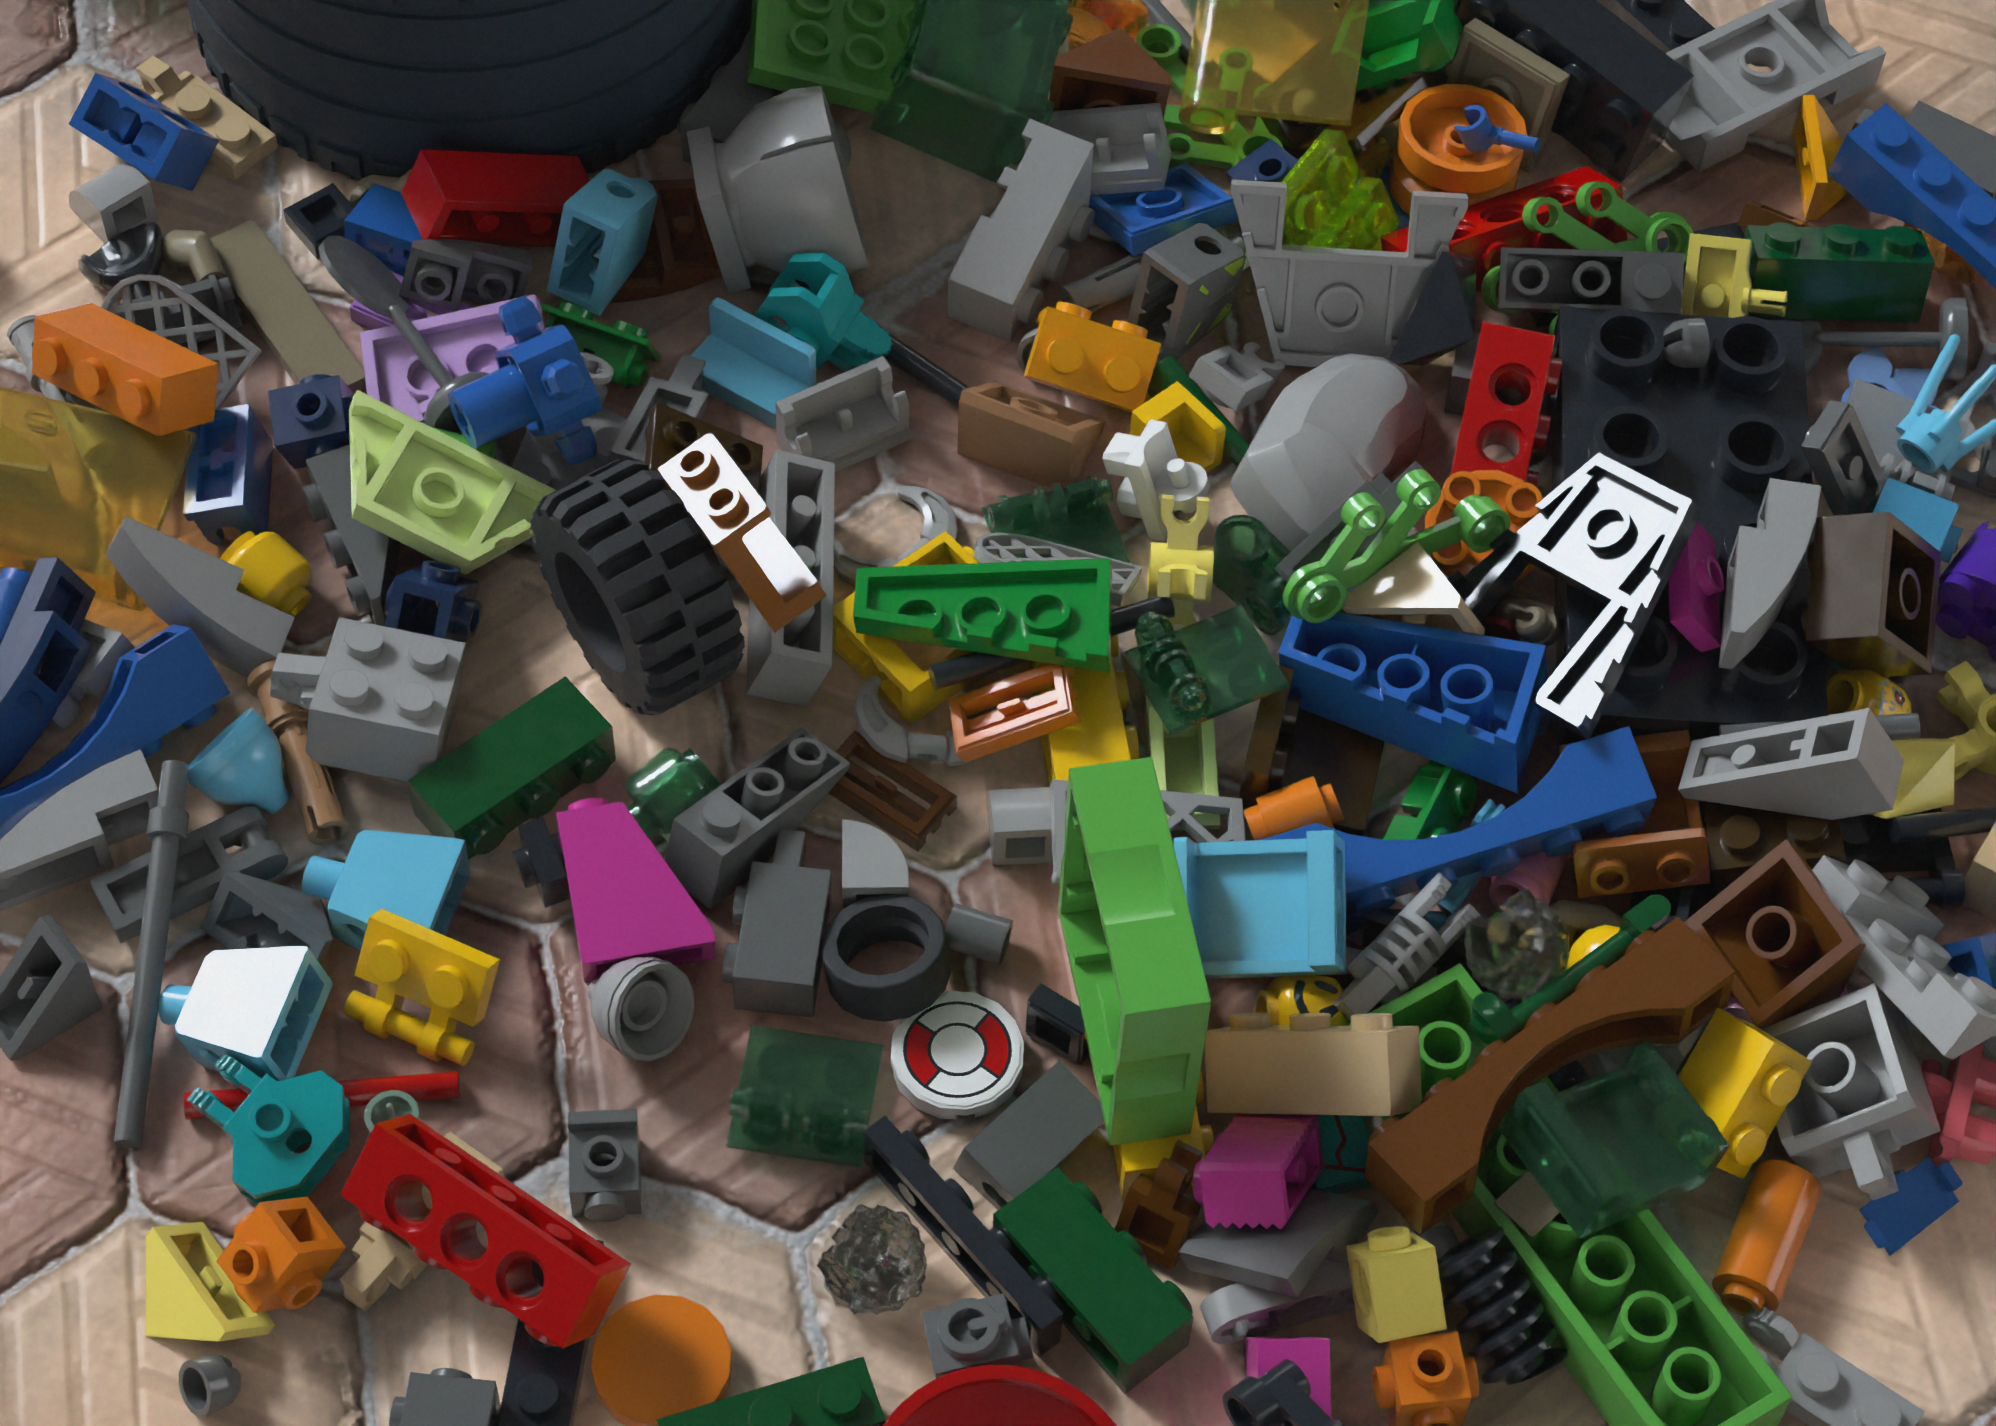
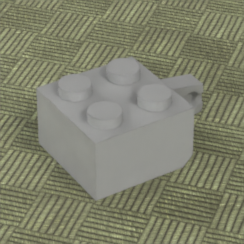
M339 617L326 656L278 652L271 674L270 694L273 698L293 703L309 710L306 753L318 764L408 782L410 778L442 758L460 696L466 643Z
M1874 983L1762 1028L1766 1033L1813 1061L1801 1081L1797 1095L1788 1103L1776 1124L1780 1140L1789 1157L1817 1179L1838 1170L1846 1171L1852 1168L1859 1189L1863 1193H1868L1869 1198L1873 1201L1898 1192L1889 1154L1900 1150V1147L1941 1131L1904 1013Z

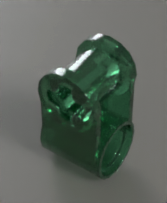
M1244 514L1232 515L1224 519L1216 529L1213 541L1214 564L1212 582L1245 612L1256 628L1267 635H1276L1283 630L1285 620L1292 614L1286 609L1283 602V594L1288 582L1274 568L1291 551L1255 517ZM1232 553H1240V554H1244V555H1246V556H1245V557H1240V556H1236V555H1234V554H1232Z

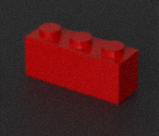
M421 150L401 194L423 240L452 239L502 246L555 247L563 205L586 185L590 179L578 156Z

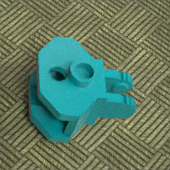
M826 253L793 254L769 289L770 293L753 315L811 345L816 350L817 369H820L825 361L828 360L846 372L884 356L885 358L893 345L891 343L892 337L888 335L889 332H886L884 327L880 328L877 322L859 311L865 300L855 294L845 266ZM795 279L805 282L810 289L800 286ZM773 316L782 318L788 325L779 323Z
M224 1053L215 1064V1067L228 1083L249 1094L235 1113L224 1106L223 1102L211 1092L203 1091L198 1087L188 1097L187 1101L205 1117L222 1128L233 1145V1182L241 1195L256 1206L259 1202L309 1197L350 1146V1101L344 1096L343 1086L322 1070L276 1081L267 1073L263 1078H260L233 1057ZM311 1144L307 1151L297 1153L302 1145Z

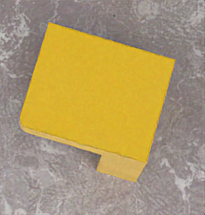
M1178 381L1132 411L1130 435L1141 436L1150 419L1167 422L1178 458L1184 462H1193L1201 465L1206 473L1222 463L1226 433L1225 425Z

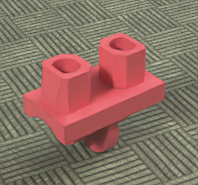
M1983 1043L1952 1059L1949 1063L1946 1078L1941 1076L1943 1068L1941 1062L1934 1059H1925L1922 1063V1073L1941 1130L1932 1134L1927 1157L1931 1158L1935 1166L1941 1165L1944 1161L1950 1162L1953 1157L1988 1165L1996 1153V1121L1969 1113L1971 1101L1996 1109V1060L1982 1056L1985 1047Z

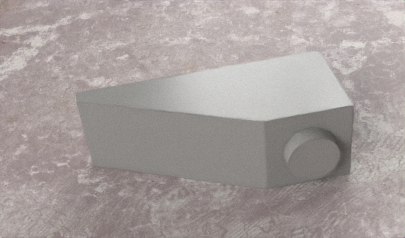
M1870 708L1692 740L1678 790L1687 799L1835 820L1893 810L1904 758Z

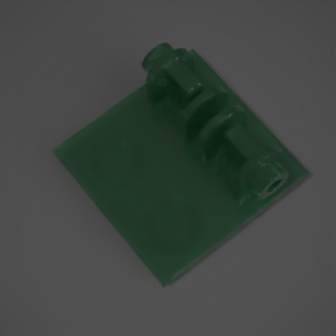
M1093 474L1087 476L1084 481L1067 484V488L1063 489L1060 483L1051 484V491L1046 493L1040 486L1033 489V495L1032 493H1027L1009 498L1006 495L998 496V503L982 507V513L990 533H1016L1036 537L1131 563L1108 506V503L1113 501V492L1108 478L1098 480ZM1024 554L1014 555L1017 558H1028ZM1039 554L1043 558L1052 557L1046 554Z
M1241 604L1174 631L1170 620L1166 616L1156 612H1147L1141 615L1136 623L1135 638L1137 647L1124 651L1127 661L1169 735L1289 687L1288 681Z
M751 1025L738 1089L733 1088L729 1115L732 1116L726 1148L861 1168L864 1154V1130L869 1127L884 1045Z

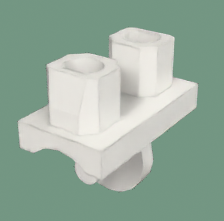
M1150 419L1141 436L1115 433L1103 454L1102 459L1107 473L1125 477L1118 489L1116 500L1121 515L1142 519L1149 539L1165 542L1167 539L1168 531L1162 521L1160 512L1161 494L1174 495L1173 515L1178 510H1181L1183 513L1195 511L1197 509V497H1206L1208 495L1210 484L1206 471L1201 465L1193 462H1184L1177 457L1167 422Z

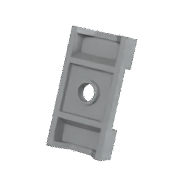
M1774 0L1666 53L1692 73L1694 77L1665 137L1698 172H1701L1743 151L1749 134L1797 111L1803 95H1815L1817 100L1825 97L1832 105H1835L1875 85L1886 52L1880 46L1857 52L1829 23L1825 0ZM1747 64L1758 67L1768 66L1772 72L1759 73L1750 69Z
M1823 855L1814 867L1813 872L1866 944L1857 965L1944 1057L1955 1059L1980 1043H1983L1996 1057V990L1976 977H1967L1960 973L1956 974L1947 965L1952 959L1951 955L1942 946L1933 941L1944 924L1925 906L1929 900L1928 895L1913 882L1902 876L1897 875L1893 881L1885 879L1873 867L1858 859H1854L1851 865Z

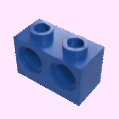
M98 73L94 74L69 122L70 126L152 179L193 191L219 142V139L135 85Z

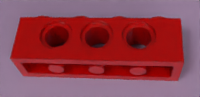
M1584 166L1470 205L1462 221L1460 220L1450 241L1448 252L1464 253L1476 259V292L1481 291L1482 282L1486 274L1492 268L1500 266L1501 247L1574 249L1551 233H1534L1527 229L1522 218L1523 209L1528 201L1537 197L1556 199L1561 204L1563 212L1614 244L1628 240L1627 231L1607 217H1586L1578 210L1576 205V194L1585 183L1600 181L1609 183L1615 189L1617 196L1623 199L1622 185L1590 167ZM1595 189L1591 193L1590 204L1595 210H1598L1602 206L1603 196L1598 189ZM1544 204L1538 208L1536 213L1537 221L1541 226L1546 225L1550 218L1549 209ZM1409 226L1380 236L1382 251L1406 252Z
M1482 322L1450 475L1458 471L1500 470L1537 487L1540 472L1528 470L1532 450L1544 452L1551 415L1540 413L1544 393L1556 394L1563 359L1551 357L1555 340L1554 335ZM1506 388L1515 389L1525 397L1526 401L1520 405H1507L1502 403L1495 393ZM1490 445H1503L1511 450L1514 458L1508 462H1495L1489 459L1483 450Z
M411 1114L375 1124L340 1193L342 1197L360 1208L359 1214L367 1223L380 1230L394 1232L415 1246L414 1252L419 1259L430 1266L444 1270L448 1269L470 1284L469 1290L474 1297L487 1305L506 1309L526 1323L525 1329L533 1338L546 1345L563 1349L595 1335L631 1266V1263ZM423 1185L431 1194V1210L425 1205L422 1198ZM477 1222L486 1231L488 1238L487 1248L478 1239L476 1232ZM533 1260L539 1264L543 1271V1287L537 1283L532 1274Z

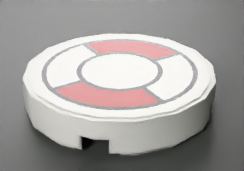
M943 992L930 1007L909 1018L901 1019L892 1035L891 1066L893 1068V1076L899 1091L917 1109L939 1119L957 1120V1115L967 1116L974 1113L976 1118L993 1112L1012 1096L1022 1077L1024 1041L1016 1020L999 1003L974 992Z

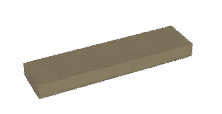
M254 218L211 238L230 281L235 301L295 385L299 384L303 378L311 375H339L354 394L357 390L361 392L367 391L363 368Z

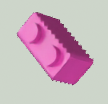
M1237 1113L1236 1117H1233L1232 1122H1229L1228 1128H1225L1224 1133L1217 1135L1215 1143L1212 1145V1150H1208V1155H1204V1161H1198L1194 1168L1193 1192L1196 1201L1204 1205L1206 1223L1212 1228L1221 1223L1226 1229L1232 1222L1239 1229L1245 1223L1252 1229L1259 1223L1266 1229L1274 1224L1281 1230L1324 1168L1318 1115Z

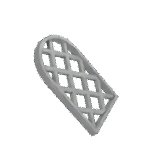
M137 274L121 280L107 293L101 307L114 314L125 312L126 320L135 323L134 311L153 308L157 331L151 332L166 339L169 336L186 334L188 349L197 354L195 333L215 330L218 353L202 355L212 361H220L223 383H217L216 391H222L216 398L215 410L221 409L262 351L189 294L184 287L160 275ZM143 280L149 281L152 301L132 304L130 285ZM159 284L171 289L180 297L161 299ZM122 292L124 305L113 306L116 297ZM182 304L185 327L165 329L162 307ZM191 306L213 323L194 325ZM224 332L246 349L227 351ZM246 356L231 377L228 359Z
M1002 532L988 533L978 537L974 550V557L980 563L1109 558L1036 537ZM1024 554L1028 558H1017L1014 555ZM1039 554H1046L1052 557L1043 558ZM1110 558L1112 568V605L1121 607L1140 579L1142 566Z

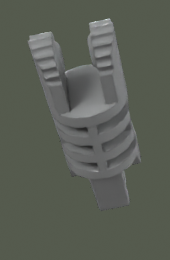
M1438 873L1347 967L1355 978L1342 991L1333 1005L1344 1015L1348 1023H1351V1015L1367 1014L1378 1002L1383 1006L1405 994L1480 916L1475 908L1468 904L1463 908L1457 909L1438 932L1422 918L1446 896L1448 889L1452 885L1442 874Z

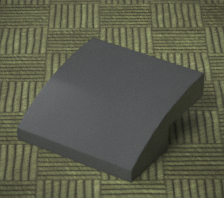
M1310 1188L1281 1230L1274 1224L1266 1229L1260 1223L1254 1229L1247 1223L1239 1229L1233 1222L1227 1229L1221 1223L1212 1228L1204 1220L1185 1242L1179 1253L1191 1271L1298 1298L1324 1259L1345 1263L1348 1258L1346 1246L1360 1241L1379 1213L1376 1204L1371 1201Z

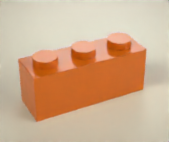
M93 303L35 317L34 343L32 348L33 375L156 436H162L214 421L218 363Z

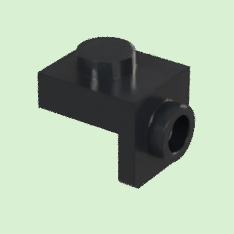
M543 817L518 826L522 848L512 851V855L525 889L536 885L545 908L570 899L558 832L550 835Z

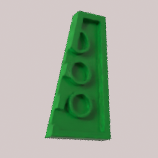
M1111 559L857 568L853 610L856 633L1110 673Z

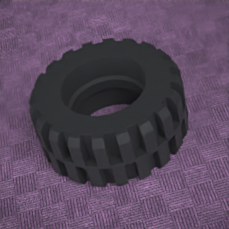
M618 459L543 497L533 512V518L531 519V530L535 534L532 541L534 550L540 558L541 563L539 567L543 578L548 582L552 593L550 595L556 608L561 611L573 640L577 641L584 652L583 656L591 668L595 669L601 676L602 683L610 692H615L619 702L626 708H632L633 712L644 715H660L734 674L744 655L742 651L745 647V640L740 632V627L742 626L740 614L732 601L734 595L728 580L724 579L718 566L720 562L713 549L709 548L705 541L702 529L684 508L682 499L675 490H670L666 486L665 479L658 472L650 471L647 464L641 461Z

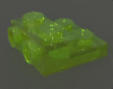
M1324 129L1281 181V183H1286L1287 186L1282 245L1382 251L1380 236L1395 231L1400 224L1382 179L1362 176L1344 131Z

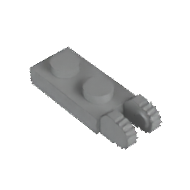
M1752 1306L1748 1314L1744 1316L1743 1324L1746 1326L1745 1329L1754 1335L1756 1339L1763 1341V1344L1785 1357L1779 1368H1777L1771 1357L1756 1347L1793 1396L1786 1411L1808 1426H1916L1925 1411L1804 1332L1799 1335L1790 1321L1780 1315H1776L1773 1310L1770 1311L1763 1307L1761 1312H1757Z

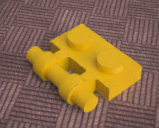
M381 908L369 917L354 975L378 986L375 998L354 990L348 996L343 1012L345 1015L363 1022L365 1031L385 1039L390 1034L417 1046L416 1049L419 1055L435 1062L440 1061L443 1057L456 1064L465 1066L472 1056L475 1044L473 1041L454 1033L457 1020L474 1027L485 1018L500 959ZM404 998L430 1008L428 1021L401 1010Z

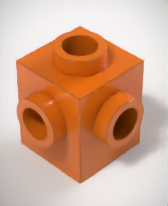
M309 1197L259 1202L255 1209L236 1225L233 1231V1239L216 1262L234 1285L237 1295L249 1305L254 1313L283 1308L295 1310L308 1304L318 1295L322 1289L321 1280L345 1250L346 1246Z
M1436 1331L1388 1341L1381 1366H1374L1372 1370L1376 1405L1378 1409H1386L1389 1426H1463L1471 1399H1476L1479 1396V1377L1476 1362L1472 1355L1463 1356L1458 1331L1439 1334Z

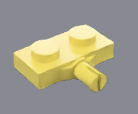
M1690 233L1681 314L1735 318L1748 316L1749 312L1784 317L1786 306L1764 304L1763 300L1787 302L1788 292L1752 288L1749 265L1753 240Z

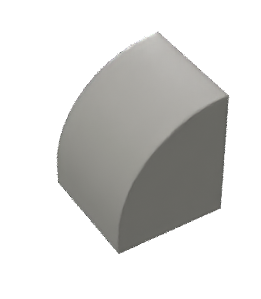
M120 162L69 193L70 208L104 244L111 239L117 238L119 234L127 229L135 228L143 223L148 224L159 221L150 182L135 167L126 162Z
M1049 787L988 790L986 800L992 866L1053 863Z
M842 820L843 909L863 898L884 894L909 896L908 866L900 847L882 830L867 823L854 820Z

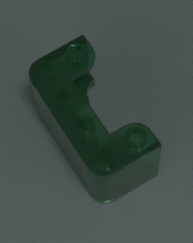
M916 0L903 54L892 68L890 74L895 88L885 102L879 101L876 105L870 129L996 183L1005 166L1008 167L1009 164L1017 166L1021 162L1025 151V139L1022 138V133L1029 119L1048 125L1054 102L1047 99L1051 89L1055 59L1059 47L1064 43L1073 22V15L1067 13L1068 4L1072 0Z

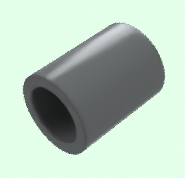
M956 903L950 913L945 929L948 949L1000 965L1009 945L1013 920Z

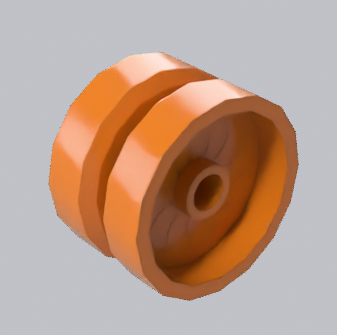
M1443 84L1424 89L1407 101L1400 116L1396 135L1397 147L1392 156L1388 176L1390 193L1402 211L1410 215L1412 191L1467 194L1468 206L1516 190L1519 177L1518 169L1523 160L1525 150L1493 144L1487 150L1473 153L1466 149L1454 128L1455 125L1470 126L1463 110L1470 105H1480L1486 110L1494 126L1527 135L1525 120L1513 104L1493 91L1468 84Z

